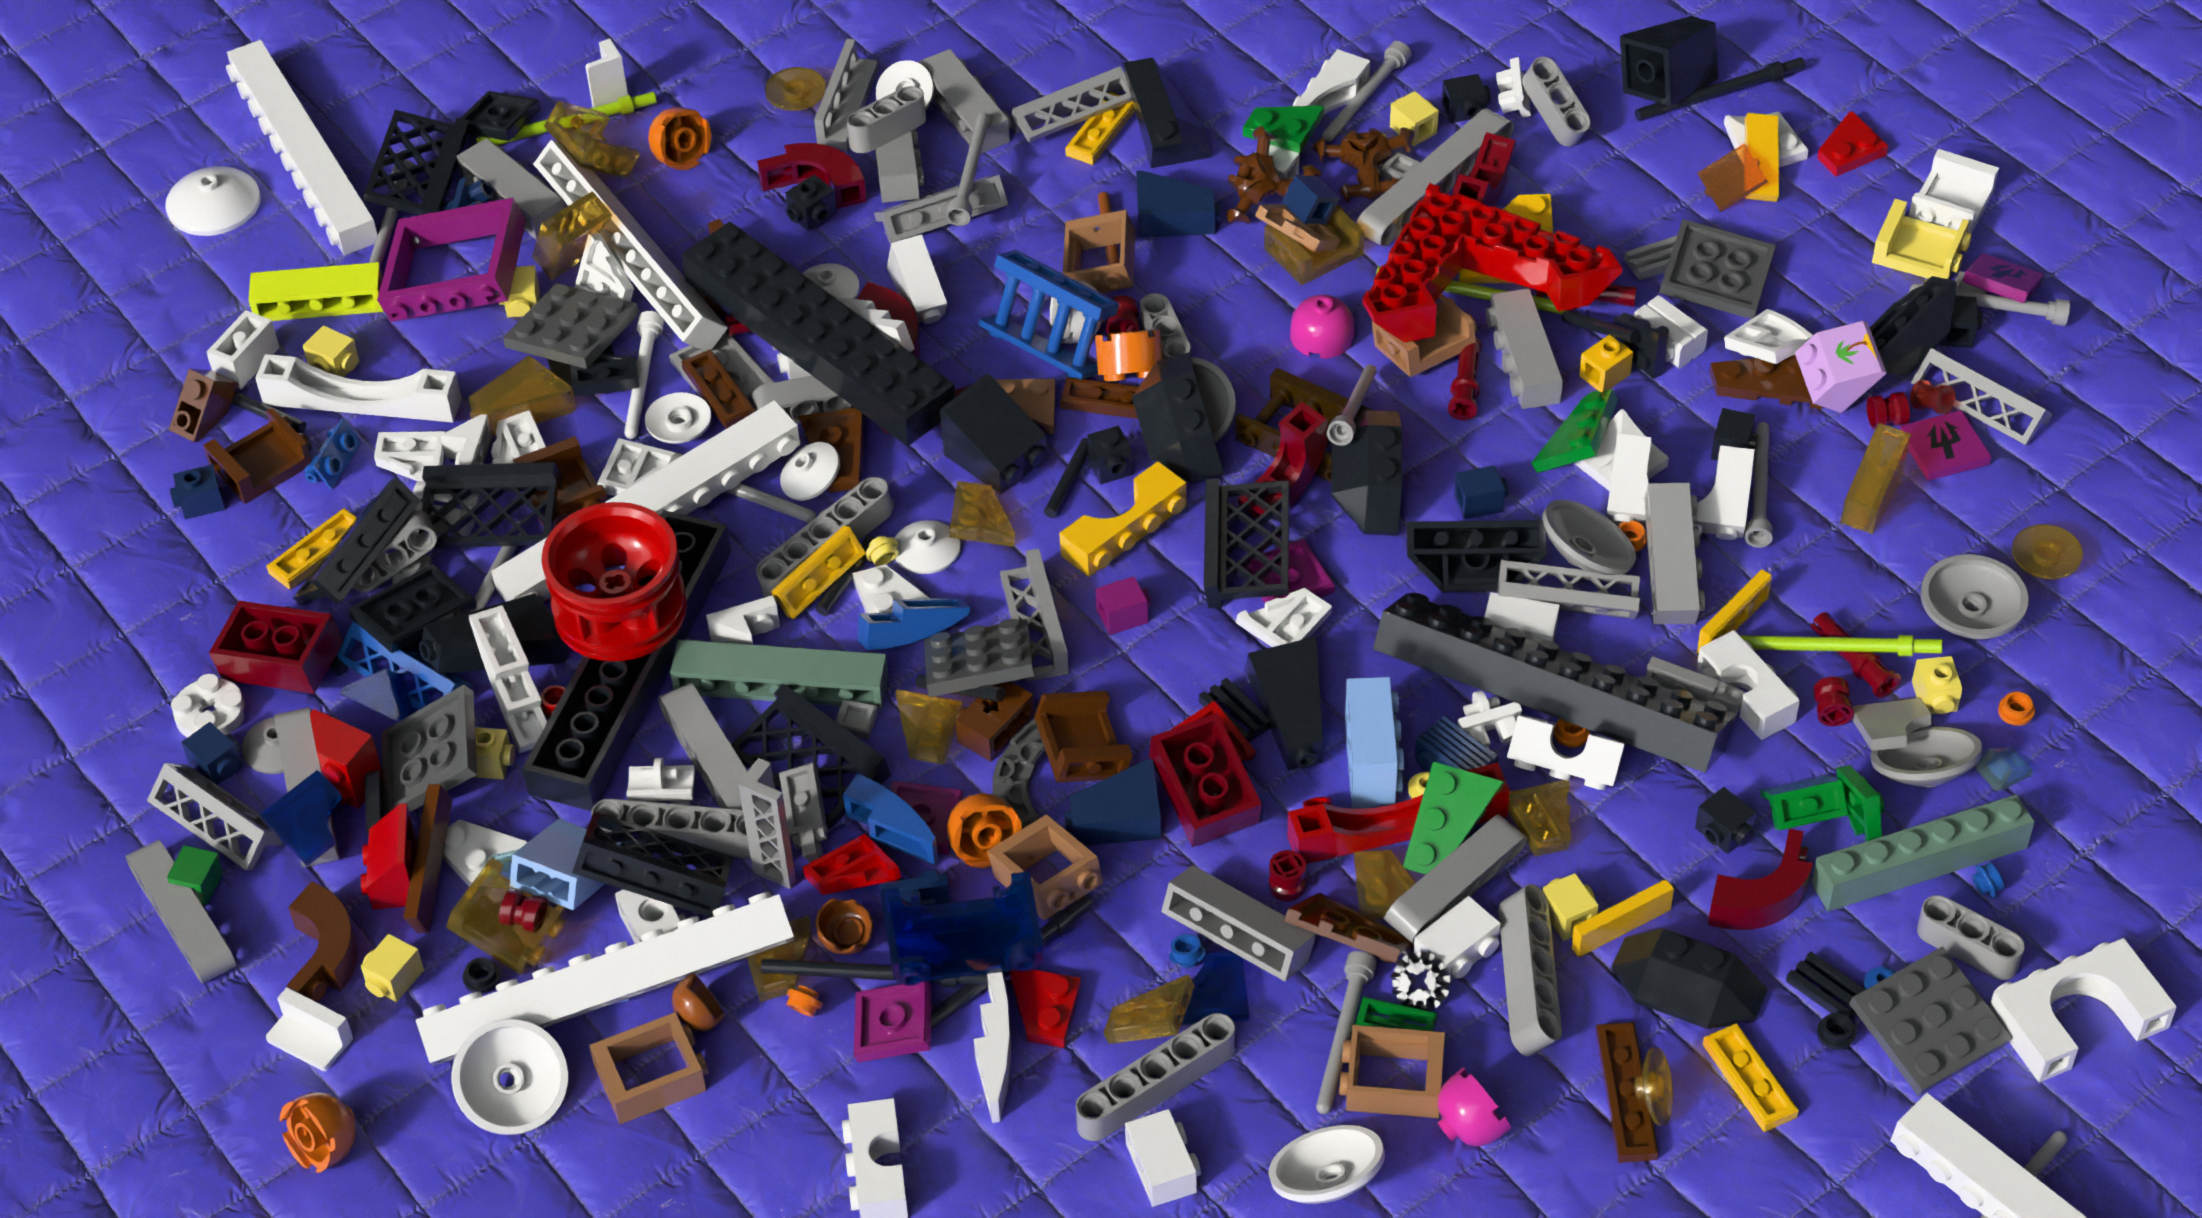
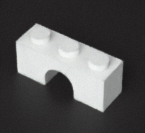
M1733 630L1700 647L1696 669L1700 674L1717 679L1719 682L1722 681L1727 686L1742 687L1749 691L1743 694L1739 717L1760 740L1796 723L1800 702L1796 692L1780 680L1773 667L1764 663L1748 641L1743 640Z
M1523 714L1518 715L1507 758L1515 760L1514 766L1530 771H1535L1536 766L1550 769L1549 776L1570 781L1571 775L1585 779L1584 785L1599 790H1605L1606 785H1615L1626 743L1590 733L1585 749L1581 754L1565 756L1559 753L1553 744L1552 737L1556 723Z
M894 1098L848 1104L849 1120H842L844 1144L852 1143L853 1153H845L848 1177H856V1186L849 1187L851 1210H859L860 1218H908L902 1164L882 1166L875 1163V1160L884 1154L900 1152Z

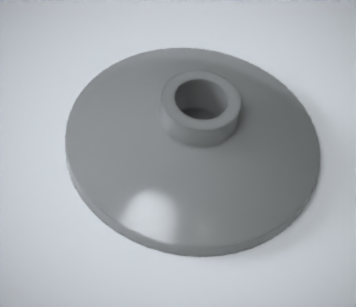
M274 717L265 719L253 726L242 742V754L245 762L252 769L264 774L284 773Z

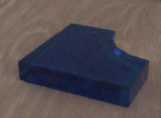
M316 770L259 815L261 820L306 866H309L336 845L335 839L329 830L328 821L333 808L342 797L340 792Z
M1231 951L1206 953L1203 966L1194 978L1185 984L1170 987L1174 1026L1194 1025L1203 1018L1215 1013L1227 1015L1232 1021L1249 1020L1243 958Z

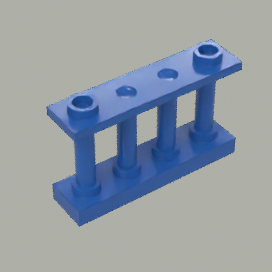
M1018 250L998 254L994 267L1006 272L1005 275L1008 277L999 310L995 315L979 319L978 325L988 330L991 336L1005 339L1065 371L1069 378L1082 380L1097 375L1098 367L1087 361L1097 323L1103 319L1116 316L1120 303ZM1020 281L1029 284L1033 290L1023 327L1009 320ZM1046 294L1057 299L1059 304L1049 340L1035 334ZM1072 308L1082 312L1085 317L1075 354L1061 347Z

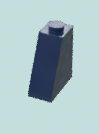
M1136 171L1139 237L1215 234V221H1221L1220 202H1214L1213 189L1146 171Z
M1153 759L1140 762L1071 795V811H1064L1065 830L1069 833L1073 832V837L1084 846L1161 839V815Z

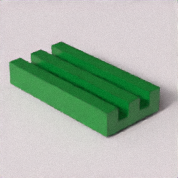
M1363 997L1355 1025L1434 1031L1437 1013ZM1367 1011H1368V1012H1372V1013H1376V1014H1381V1015L1389 1016V1017H1388V1018H1384V1017H1380V1016H1375V1015L1367 1014ZM1403 1020L1425 1024L1426 1026L1424 1027L1420 1025L1403 1022Z

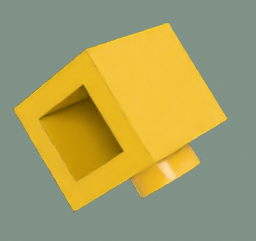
M1608 335L1581 354L1579 377L1599 392L1609 390L1631 375L1633 351L1624 343H1620L1614 337Z

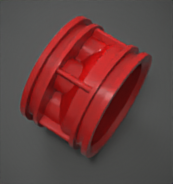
M608 502L595 504L572 513L563 519L548 535L542 550V568L547 588L551 594V608L557 632L571 649L583 656L596 660L626 661L656 651L670 641L678 632L686 616L687 599L683 579L679 572V554L676 537L670 525L659 514L646 507L632 503ZM625 566V568H624L623 570H618V569L610 570V571H606V570H605V568H609V567ZM655 576L646 585H638L643 578ZM580 584H591L596 588L592 592H583L575 587Z

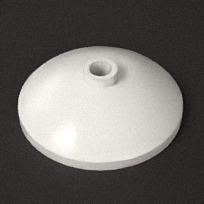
M225 166L206 167L191 172L172 187L166 198V212L171 223L183 232L199 236L219 235L232 231L251 219L260 204V191L256 181L249 174L241 170Z
M518 1019L493 1021L475 1030L460 1046L452 1066V1090L462 1112L478 1127L500 1135L523 1134L543 1125L560 1107L568 1086L566 1059L555 1039L541 1027ZM501 1075H510L513 1079V1085L511 1087L502 1086L500 1083Z
M1355 1125L1325 1127L1304 1134L1283 1147L1270 1164L1269 1178L1273 1189L1286 1199L1304 1204L1333 1202L1357 1192L1375 1177L1384 1162L1385 1149L1380 1137L1370 1129Z

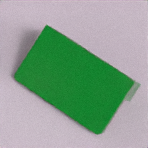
M1829 775L1760 790L1761 798L1770 801L1774 829L1779 831L1848 815L1842 779Z

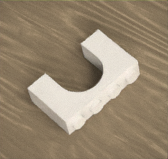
M1617 433L1607 508V518L1616 526L1631 520L1646 526L1644 497L1649 483L1647 468L1651 437ZM1720 445L1714 487L1707 497L1697 503V515L1692 516L1693 527H1699L1700 535L1702 533L1716 534L1717 538L1723 540H1735L1737 537L1743 538L1755 449Z
M2124 938L2112 943H2101L2091 952L2078 957L2076 955L2069 956L2059 965L2047 970L2038 969L2025 979L2015 983L2006 982L2000 985L1994 991L1989 1007L2011 1035L2010 1044L2039 1083L2071 1070L2078 1051V1046L2052 1011L2051 1004L2057 999L2067 995L2078 994L2091 996L2104 1002L2116 1013L2137 1042L2169 1029L2177 1008Z

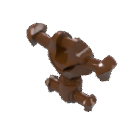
M1262 125L1257 127L1252 133L1254 139L1258 140L1256 153L1252 152L1248 156H1236L1234 159V163L1240 167L1237 176L1229 174L1228 181L1237 190L1238 196L1241 199L1235 209L1226 211V218L1229 223L1244 222L1250 224V219L1246 214L1252 204L1257 205L1258 202L1268 198L1269 195H1274V193L1284 198L1290 183L1294 179L1293 177H1290V179L1281 178L1280 174L1277 173L1273 156H1269L1270 142L1275 141L1278 137L1267 132ZM1312 164L1302 166L1304 170L1303 176H1322V172Z
M1401 127L1400 135L1387 139L1384 133L1375 128H1369V132L1356 133L1353 130L1342 139L1341 145H1328L1326 139L1321 138L1313 144V149L1319 155L1320 162L1325 163L1326 157H1340L1342 163L1359 171L1356 175L1359 184L1347 185L1345 183L1340 188L1339 192L1346 202H1349V198L1360 196L1372 200L1376 199V196L1385 193L1399 181L1395 177H1392V180L1379 181L1381 172L1377 167L1391 156V150L1404 147L1406 152H1409L1415 133L1410 128Z

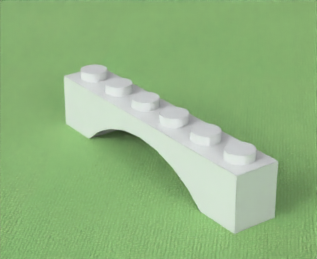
M1337 49L1330 59L1324 61L1319 74L1310 79L1307 89L1302 96H1297L1293 106L1320 105L1324 107V114L1348 104L1370 78V60ZM1270 145L1269 156H1273L1274 166L1277 168V173L1280 174V177L1290 179V177L1294 178L1295 175H1299V153Z
M265 354L255 377L262 402L269 406L453 423L462 400L455 371L422 369L413 375L397 380L361 381L327 373L297 357Z

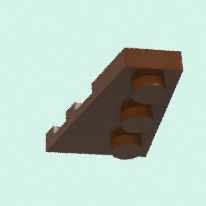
M1796 355L1788 357L1777 364L1758 358L1710 363L1709 373L1716 396L1755 401L1761 397L1779 399V404L1792 405V401L1810 403V408L1822 409V406L1812 402Z
M856 408L798 416L809 444L825 442L832 445L839 454V472L833 483L827 488L829 493L852 490L861 483L863 476L865 415Z
M1320 892L1288 908L1284 919L1286 923L1373 954L1378 959L1389 963H1396L1405 955L1411 953L1414 944L1402 934Z

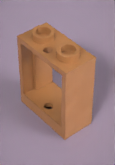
M1127 210L1065 221L1064 275L1091 284L1099 293L1134 287L1135 229ZM1120 243V263L1081 270L1082 250Z
M1047 814L988 850L994 878L1043 920H1046L1103 884L1098 857ZM1055 851H1058L1072 863V865L1042 884H1038L1024 872Z
M676 1012L589 1045L594 1067L619 1124L626 1123L706 1091L703 1076L709 1074L705 1059L702 1053H694L691 1046L696 1044L692 1031L688 1024L681 1025ZM675 1040L687 1067L626 1091L614 1063Z
M1352 1025L1351 1040L1344 1039L1342 1063H1349V1071L1341 1072L1339 1095L1347 1096L1346 1111L1439 1119L1437 1102L1441 1091L1445 1032ZM1360 1055L1427 1060L1425 1091L1358 1086Z

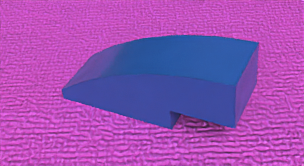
M960 598L893 599L892 613H859L857 640L866 650L886 649L910 644L937 634L954 625L970 614V607Z
M857 773L843 794L846 816L869 825L871 840L935 865L938 861L936 837L925 821L895 793Z

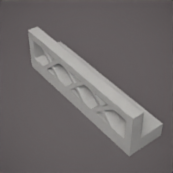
M846 39L814 119L817 144L845 151L849 147L847 117L865 106L879 70L877 60L857 58L855 39Z
M1119 66L1013 108L1010 119L1011 129L1014 134L1023 132L1028 142H1032L1132 102L1124 71ZM1123 89L1126 93L1119 97L1109 94V92L1118 94L1122 92ZM1099 101L1098 105H1096V106H1094V107H1089V106H1088V105H1090V104H1093V103ZM1072 112L1071 116H1068L1066 118L1060 117ZM1045 123L1043 127L1032 131V127Z
M989 175L974 180L969 197L973 208L971 217L1008 205L1000 175ZM959 185L921 197L920 199L874 212L876 221L883 222L889 243L951 224L946 219L945 214L948 203L957 197Z
M1932 348L1911 381L1917 387L2026 446L2029 445L2040 424L2042 423L2047 426L2053 416L2048 410ZM1934 365L1943 371L1945 383L1930 386L1924 383L1923 379L1930 367ZM1949 374L1953 375L1958 379L1950 380ZM1966 382L1971 385L1974 398L1960 402L1955 399L1952 386ZM1947 388L1948 395L1939 390ZM1977 389H1979L1980 391H1982V392H1984V393H1986V394L1979 396V393H1978V390H1977ZM1991 398L1999 400L2002 414L1992 417L1985 416L1981 401ZM1975 403L1977 411L1972 409L1968 405ZM2006 405L2014 408L2015 410L2008 412ZM2023 413L2032 418L2023 436L2013 431L2009 417ZM2004 419L2006 426L1996 421Z
M1039 548L1027 550V567L1000 571V579L1011 619H1027L1029 630L1032 628L1044 634L1037 644L1030 641L1032 660L1039 654L1049 659L1052 665L1033 668L1034 677L1027 678V682L1067 675L1069 673L1067 649ZM1029 579L1030 582L1023 592L1010 586L1011 581ZM1023 603L1037 608L1031 617L1017 612Z
M1501 560L1497 593L1498 596L1560 605L1559 610L1635 619L1639 612L1640 598H1638L1640 576L1624 574L1603 575L1582 569ZM1507 570L1522 572L1529 580V583L1506 582ZM1530 573H1537L1539 575L1534 578ZM1546 575H1553L1561 581L1564 587L1540 586L1538 582ZM1565 577H1570L1574 579L1568 582ZM1581 579L1591 580L1599 591L1575 590L1572 586ZM1600 581L1609 582V583H1608L1607 585L1603 586V585L1600 583ZM1616 583L1631 585L1630 597L1613 595L1607 590Z
M758 758L738 784L753 873L791 889L796 882L783 793L775 790L771 763Z
M164 763L147 799L153 806L245 870H254L265 845H282L287 834L280 827L188 764ZM169 783L174 786L177 801L170 804L162 799ZM194 801L199 803L202 817L195 821L190 818L188 803ZM219 818L224 821L226 836L221 838L215 836L212 822ZM242 836H247L253 841L246 857L240 853L237 839Z

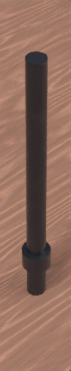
M1802 57L1783 63L1776 61L1767 64L1764 69L1702 88L1673 106L1654 103L1636 109L1635 116L1638 121H1642L1767 80L1774 82L1783 79L1786 74L1804 69L1805 63Z
M1084 895L1067 909L1055 913L1048 918L1046 925L986 970L1001 968L1002 974H1006L1010 966L1018 965L1057 934L1062 936L1074 926L1073 922L1093 907L1092 901ZM988 982L987 985L966 984L931 1011V1030L988 987Z
M762 958L761 973L915 982L928 980L933 983H941V987L956 988L957 984L987 985L988 971L958 969V965L943 964L942 968L768 958Z

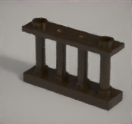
M1276 368L1270 375V401L1255 419L1240 413L1235 417V440L1245 446L1255 448L1275 457L1280 446V431L1267 426V424L1283 405L1294 409L1303 402L1326 417L1329 426L1334 417L1342 415L1349 399ZM1361 405L1357 415L1363 412L1364 410H1375L1368 408L1364 405ZM1329 439L1327 440V445H1326V447H1327V446L1330 444V442H1331ZM1325 451L1315 476L1331 483V454Z

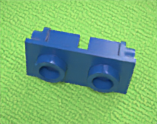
M341 419L335 429L329 430L325 442L319 449L320 454L316 455L312 462L306 466L305 478L307 481L316 483L323 480L327 487L332 489L360 446V439L345 419Z

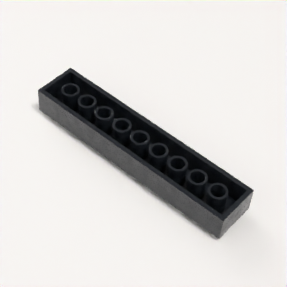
M728 222L682 253L685 282L783 355L790 358L795 364L907 447L941 423L940 409L955 398V385L732 222Z
M663 510L660 516L667 521L676 537L679 554V572L683 579L687 599V611L682 626L674 637L661 648L639 658L626 661H602L583 656L522 768L528 795L591 811L593 806L601 800L672 665L678 640L686 639L731 553L727 525ZM655 576L643 578L638 585H646Z
M1406 593L1383 610L1373 650L1704 773L1711 768L1725 751L1736 713L1728 711L1727 707L1721 703L1714 701L1703 702L1693 698V695L1688 691L1682 689L1670 690L1659 686V682L1650 677L1642 676L1637 678L1627 674L1626 670L1620 666L1596 663L1587 654L1566 652L1559 649V645L1547 640L1536 641L1526 637V633L1515 628L1504 629L1493 625L1494 622L1486 617H1471L1461 613V610L1453 605H1438L1430 602L1427 596L1420 593Z

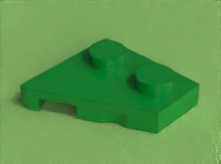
M1320 105L1256 107L1243 126V136L1254 139L1253 131L1262 125L1267 132L1278 137L1275 141L1270 142V145L1301 153L1324 117V107Z
M1851 765L1836 768L1837 778L1842 779L1848 810L1847 816L1855 835L1865 834V842L1882 837L1881 813L1884 812V801L1880 792L1875 791L1868 784L1866 778L1861 776Z

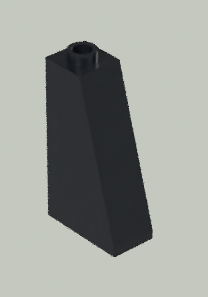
M534 593L424 625L419 649L422 658L429 662L437 673L486 670L469 621V615L502 605L529 662V666L566 662L568 645L558 634L552 613Z
M1315 636L1248 653L1247 676L1263 713L1271 721L1270 730L1287 770L1308 768L1314 764L1321 763L1323 736L1318 652Z

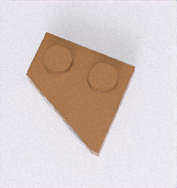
M1285 204L1260 205L1255 214L1258 219L1300 242L1313 252L1336 250L1340 239L1324 224H1304Z
M995 379L1035 424L1043 426L1045 433L1054 434L1055 379Z

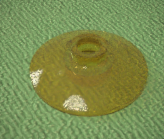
M803 67L783 69L772 75L765 85L767 100L773 106L787 111L804 110L816 105L822 100L826 91L824 78L818 72Z
M2039 524L2029 526L2015 536L2012 544V555L2016 563L2027 573L2044 579H2060L2073 574L2079 568L2083 558V550L2076 537L2065 529L2053 525Z
M1653 1047L1647 1052L1642 1076H1636L1635 1093L1639 1100L1644 1099L1646 1108L1654 1123L1658 1126L1668 1124L1672 1114V1078L1664 1052L1659 1047Z

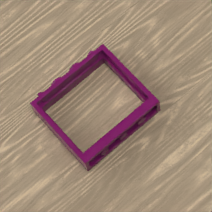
M514 197L398 219L377 299L389 320L394 322L508 301L526 224V218ZM497 234L488 273L405 288L415 249Z

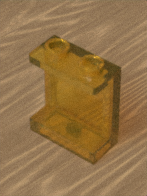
M558 101L544 125L546 130L581 168L627 178L640 156V152L637 149L611 143L604 138L602 133L610 118L601 111Z
M1340 205L1335 206L1327 224H1324L1340 239L1336 250L1313 252L1269 224L1264 228V249L1301 286L1362 256L1364 253L1365 232L1360 224L1355 223L1345 214Z
M491 857L451 911L446 928L522 975L529 964L533 967L538 964L547 949L542 945L550 936L555 939L566 923V920L562 918L566 907L557 905L556 908L548 905L545 921L537 934L525 931L521 925L516 924L512 927L500 924L499 911L502 900L507 890L513 887L509 886L510 880L501 875L504 864ZM523 891L524 895L527 897L534 896Z

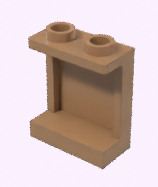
M1442 293L1435 302L1437 309L1434 337L1402 342L1372 320L1375 347L1409 377L1415 376L1460 354L1466 346L1476 343L1475 331L1477 326L1474 318L1462 311L1451 298H1447Z

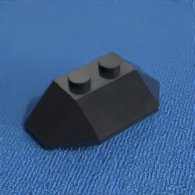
M1931 276L1924 281L1923 286L1911 290L1894 302L1870 327L1887 372L1886 374L1908 375L1909 372L1918 366V363L1928 354L1929 350L1936 348L1940 341L1950 332L1957 289L1955 280Z
M1189 352L1157 361L1132 396L1149 459L1155 463L1157 461L1174 474L1182 477L1192 485L1206 481V479L1223 476L1224 471Z
M1364 410L1354 419L1356 432L1351 442L1343 446L1332 443L1331 497L1357 524V527L1363 534L1398 536L1402 491V425L1399 412Z
M1543 520L1406 522L1407 557L1441 593L1497 592L1501 560L1538 564L1546 556V531ZM1507 570L1506 582L1520 583L1525 576L1520 571Z
M1664 928L1625 937L1611 967L1612 972L1615 976H1618L1623 987L1635 1003L1705 1029L1731 1026L1741 1022H1755L1768 991V988L1736 954Z

